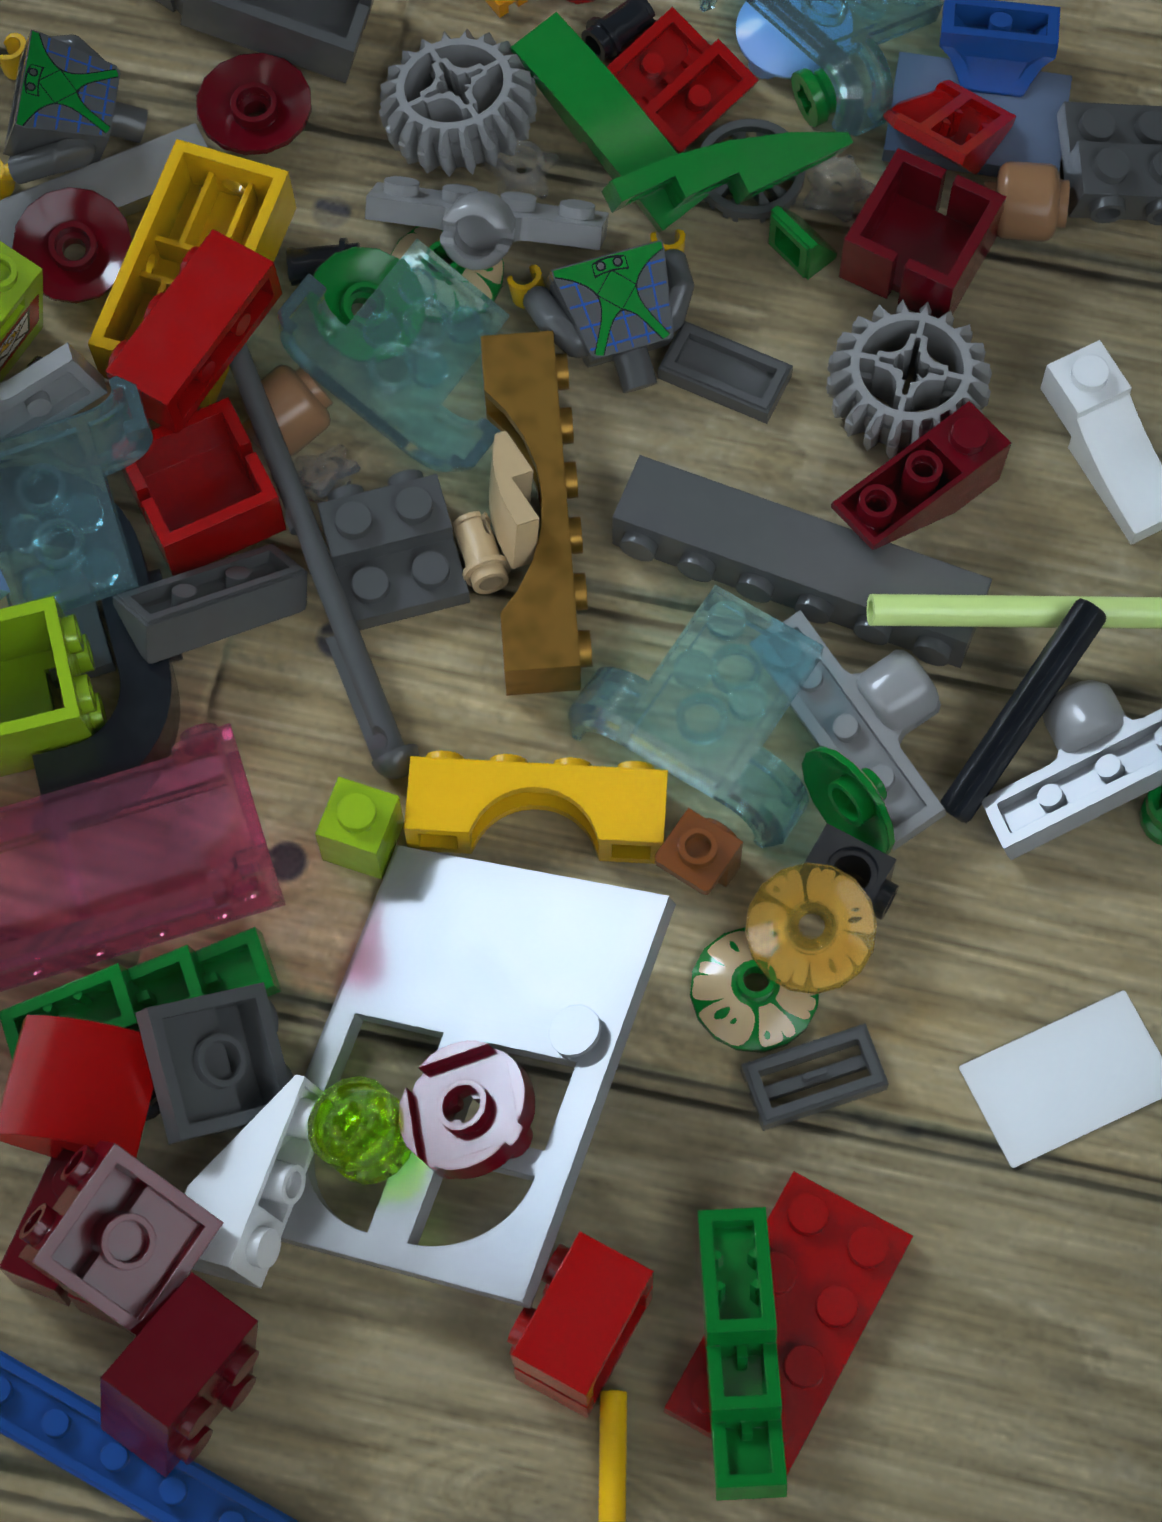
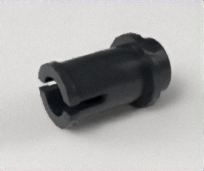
M626 0L604 17H592L588 20L586 30L581 34V39L601 61L606 58L614 60L621 54V47L656 22L653 19L655 12L647 0Z
M340 238L339 244L304 248L288 247L286 261L291 286L311 283L317 268L334 253L352 247H360V243H349L347 238Z

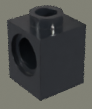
M827 823L799 871L803 883V904L836 920L828 906L821 902L810 901L807 894V879L811 869L817 865L821 867V871L823 868L829 867L836 870V875L843 872H852L859 875L866 883V887L862 890L870 900L874 916L882 920L899 889V885L891 882L896 859ZM855 907V908H853L852 910L858 911V910H860L861 908H860V907ZM852 917L849 919V922H859L863 917Z

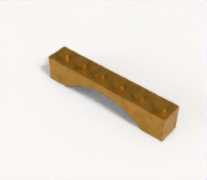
M553 331L480 336L487 419L500 432L507 431L534 470L533 483L538 493L541 509V530L533 560L519 589L500 613L506 696L581 690V668L593 667L590 629L578 630L576 611L588 610L586 575L585 573H573L572 554H583L581 517L568 516L567 499L579 498L576 461L564 462L563 444L574 443L572 408L560 407L558 390H569L567 353L555 354Z

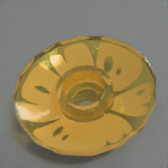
M805 862L783 868L761 884L748 907L745 934L751 956L767 978L790 991L818 994L841 988L862 972L874 951L877 920L870 897L855 878L832 865ZM810 913L820 916L825 925L823 932L813 937L805 935L799 926L801 918Z

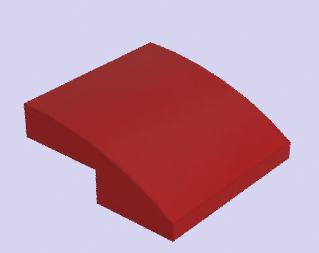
M673 6L607 66L678 154L683 153L759 81L719 39L710 45Z
M26 1015L0 1104V1141L56 1159L63 1149L77 1152L84 1145L94 1149L101 1140L116 1143L126 1152L137 1158L154 1088L140 1032L76 1018Z

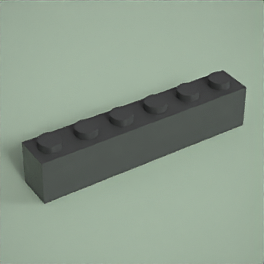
M642 455L638 457L612 517V544L619 546L625 554L640 561L656 559L677 567L682 574L700 582L714 580L734 587L739 594L749 600L759 603L773 601L793 608L795 612L801 610L810 622L818 624L832 622L852 629L859 638L866 642L877 645L891 643L912 651L919 660L935 666L949 664L961 668L976 627L870 626L867 621V600L869 595H988L992 579L892 543L872 550L852 529Z

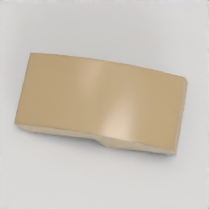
M502 431L494 436L489 482V511L496 539L512 569L531 564L533 560L540 518L530 505L534 470L507 431Z

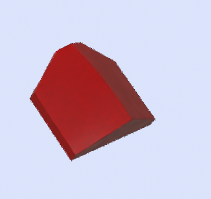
M951 80L940 82L934 91L900 101L883 115L884 119L897 131L974 175L978 174L1010 131L1017 117Z

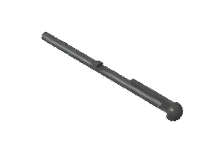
M245 343L229 367L286 510L285 521L290 533L297 535L309 572L333 630L334 636L326 637V642L373 759V767L380 775L386 778H404L409 775L410 756H419L418 745H405L249 348L247 343Z

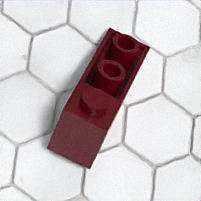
M969 401L833 501L831 508L872 550H875L954 514L1000 479L1012 443Z

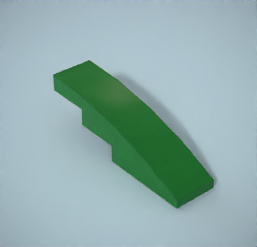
M557 12L509 48L513 54L518 55L525 70L530 71L536 86L580 144L583 141L586 143L612 179L668 156L678 154L628 91ZM662 188L636 201V203L657 232L660 233L709 194H704L674 209L665 189Z
M786 132L728 140L668 156L612 179L601 192L612 213L662 188L665 189L674 209L727 184L736 205L840 155L854 142L849 132Z
M253 927L196 951L190 946L185 945L128 969L120 963L114 964L0 1011V1020L13 1060L26 1015L76 1018L140 1032L135 1013L148 1007L264 982L267 996L281 992V988L263 934L256 927Z
M766 1207L698 1210L701 1286L716 1501L787 1497V1474L782 1430V1398L776 1344L777 1323Z

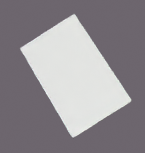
M1124 990L959 1066L960 1072L1012 1168L1162 1099V1056Z

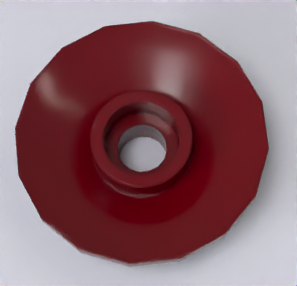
M266 53L240 54L219 63L204 77L196 95L197 119L206 136L222 149L242 155L268 154L289 145L304 130L312 112L311 89L302 72L284 58ZM253 112H263V113H264V114H262V115L255 116V117H250V116H249V115H250L251 113H253Z
M66 187L46 192L26 207L15 225L12 249L43 269L44 296L53 301L77 304L100 298L111 290L131 245L132 238L126 218L111 200L93 190ZM72 244H80L86 249L83 257L78 260L67 259L64 256V252Z

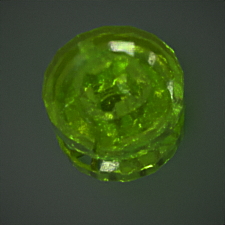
M357 1076L340 1080L325 1090L315 1102L309 1116L308 1139L313 1152L347 1180L363 1185L379 1183L393 1176L408 1161L412 1152L407 1148L400 1132V1100L374 1079ZM354 1171L353 1176L346 1174L347 1172Z

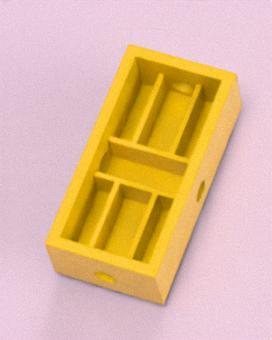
M176 139L88 341L97 370L104 378L108 379L105 370L108 368V361L115 347L121 341L130 339L144 320L146 308L152 298L158 293H164L179 274L180 265L187 252L194 246H200L212 229L267 259L275 261L297 208L289 171ZM229 366L199 407L204 408L216 402L229 372Z

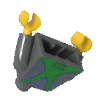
M31 30L27 41L23 35L16 32L10 33L5 38L4 45L9 55H0V66L4 75L9 79L16 80L3 152L4 155L10 157L7 164H4L0 159V200L11 196L16 183L21 185L100 161L110 136L136 143L141 142L146 127L148 110L116 101L120 70L116 65L105 61L79 36L74 34L48 36Z
M681 229L675 230L674 244H663L662 239H657V233L654 231L650 233V243L552 269L546 279L548 288L545 287L540 267L538 265H531L529 269L533 281L529 284L520 285L515 283L512 275L507 277L512 301L517 307L526 309L540 331H553L554 343L567 353L569 357L582 358L587 368L614 361L623 393L657 384V379L648 351L667 346L673 340L674 332L684 325L694 291V281L686 255L684 254L685 232Z

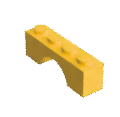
M443 750L429 752L426 757L410 756L404 820L407 847L432 852L472 854L482 835L498 820L519 811L546 810L563 815L576 823L589 837L599 861L655 864V854L664 843L668 770L655 769L652 764L642 761H625L619 763L617 767L591 766L590 762L573 757L559 758L553 764L530 763L525 758L513 754L494 755L490 760L464 759L462 755L456 752Z

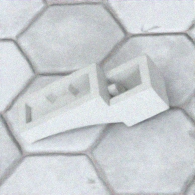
M1098 340L1048 364L1040 389L1071 435L1068 449L1129 543L1132 545L1161 531L1162 464L1130 396L1132 387L1102 342Z

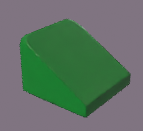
M779 205L771 209L768 244L803 278L809 280L836 259L837 251L803 218Z

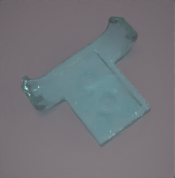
M700 0V10L705 12L713 9L717 0ZM745 0L825 71L833 84L837 101L832 127L836 132H849L853 136H858L884 125L886 120L883 115L892 106L893 81L891 71L879 44L936 22L943 6L941 0Z
M418 238L408 248L347 326L340 322L327 306L324 298L327 291L326 287L308 273L277 313L280 339L290 357L312 378L420 464L439 472L468 471L475 467L494 442L495 434L501 431L483 417L475 421L467 420L452 413L441 404L482 353L480 336L496 335L510 315Z
M118 376L109 379L111 393L98 406L0 440V569L11 591L6 595L9 607L54 596L63 612L139 587L107 479L108 475L118 472L140 459L149 450L153 442L152 430L136 384Z
M715 584L649 681L634 673L615 667H601L593 673L568 710L572 737L580 741L586 732H594L610 738L659 768L668 770V773L731 809L751 828L754 834V843L760 848L784 844L808 807L809 795L799 777L783 761L762 746L822 658L824 646Z

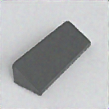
M272 543L113 596V605L140 655L147 663L153 664L302 612L307 606L308 572Z

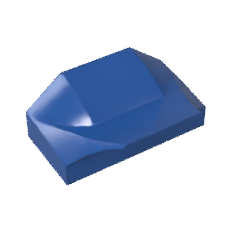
M944 0L939 46L949 56L960 86L977 93L1014 97L1024 96L1039 71L1056 59L1059 44L1061 7L997 0Z

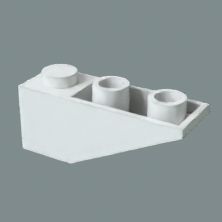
M296 1074L188 1185L185 1195L224 1222L193 1267V1270L261 1289L269 1268L278 1258L281 1248V1236L293 1205L300 1199L304 1191L306 1172L318 1141L327 1132L330 1122V1111L334 1103L332 1098L305 1076Z

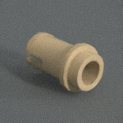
M473 511L455 519L452 523V529L466 566L462 576L466 580L467 585L473 587V590L478 594L493 593L505 587L509 581L508 574L511 571V566L506 557L500 554L491 528L489 515L485 512L481 515L480 511Z

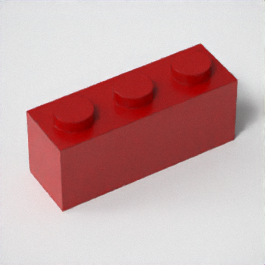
M212 229L200 246H194L187 252L180 265L179 274L164 293H158L152 298L146 308L144 320L130 339L121 341L113 350L105 372L117 401L178 435L283 294L274 262Z

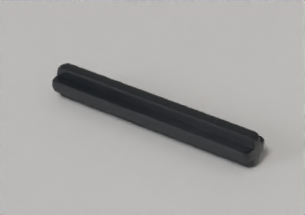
M1082 598L1075 601L941 799L940 803L948 814L960 822L967 823L971 821L982 805V800L988 796L1106 622V614L1098 606Z

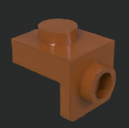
M688 808L655 854V864L702 895H708L717 882L727 887L740 869L743 841L738 839L721 822L712 818H704Z

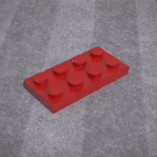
M793 1171L767 1219L777 1323L776 1344L787 1476L913 1238V1235ZM704 1334L666 1403L664 1413L711 1439Z

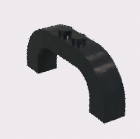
M42 468L6 469L0 471V557L43 547L63 549L76 555L82 554L84 560L95 571L120 676L118 703L109 720L99 731L77 744L32 755L44 811L57 836L99 824L117 815L138 800L161 774L170 758L179 730L180 697L172 662L183 660V655L179 654L153 664L147 663L140 655L113 605V596L163 580L160 569L148 570L137 535L130 521L117 504L100 489L73 475Z

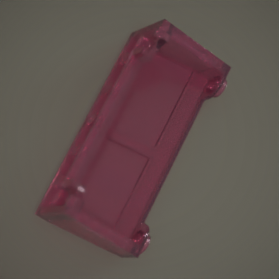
M204 723L186 729L180 735L181 740L172 747L171 757L0 808V992L286 905L230 723L217 726L214 723Z

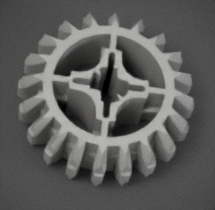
M468 29L460 38L451 39L444 31L441 41L431 44L421 39L420 51L402 50L401 65L388 66V81L380 84L381 109L379 113L390 144L393 145L395 151H401V155L405 157L408 164L419 162L427 174L441 166L448 177L459 167H465L473 175L477 164L486 162L496 168L499 153L515 155L516 141L529 139L530 123L536 121L535 114L537 113L535 81L531 77L530 71L525 70L518 55L510 51L511 45L509 41L497 44L490 32L476 40Z
M902 300L897 305L896 314L890 315L879 304L876 310L873 311L872 321L858 315L856 321L852 324L851 333L842 332V335L837 340L836 351L829 358L828 372H830V376L827 378L826 390L829 394L828 397L834 398L832 403L834 418H846L844 429L848 437L862 432L865 433L863 445L866 451L875 447L879 442L885 444L889 460L898 453V448L908 447L970 401L981 413H983L982 409L989 402L991 391L988 389V384L990 383L992 371L990 364L984 362L986 354L984 343H971L973 332L971 331L970 324L954 329L952 327L954 317L951 310L939 319L931 316L932 311L928 301L920 308L919 313L909 312L908 306ZM910 367H914V382L910 383L909 391L904 395L902 394L905 382L903 379H907ZM875 397L883 399L889 407L878 401ZM922 409H930V410H927V411L917 412V411L922 410Z

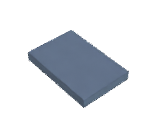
M899 52L890 109L900 101L934 91L937 84L942 81L951 80L960 85L951 60L949 58ZM1039 71L1022 97L973 92L1017 116L1010 131L978 174L997 177L1000 167L1009 161L1050 163L1060 170L1062 155L1057 112L1064 101L1069 102L1072 82L1071 75ZM888 123L882 161L890 162L896 150L900 148L947 170L971 173L897 131Z

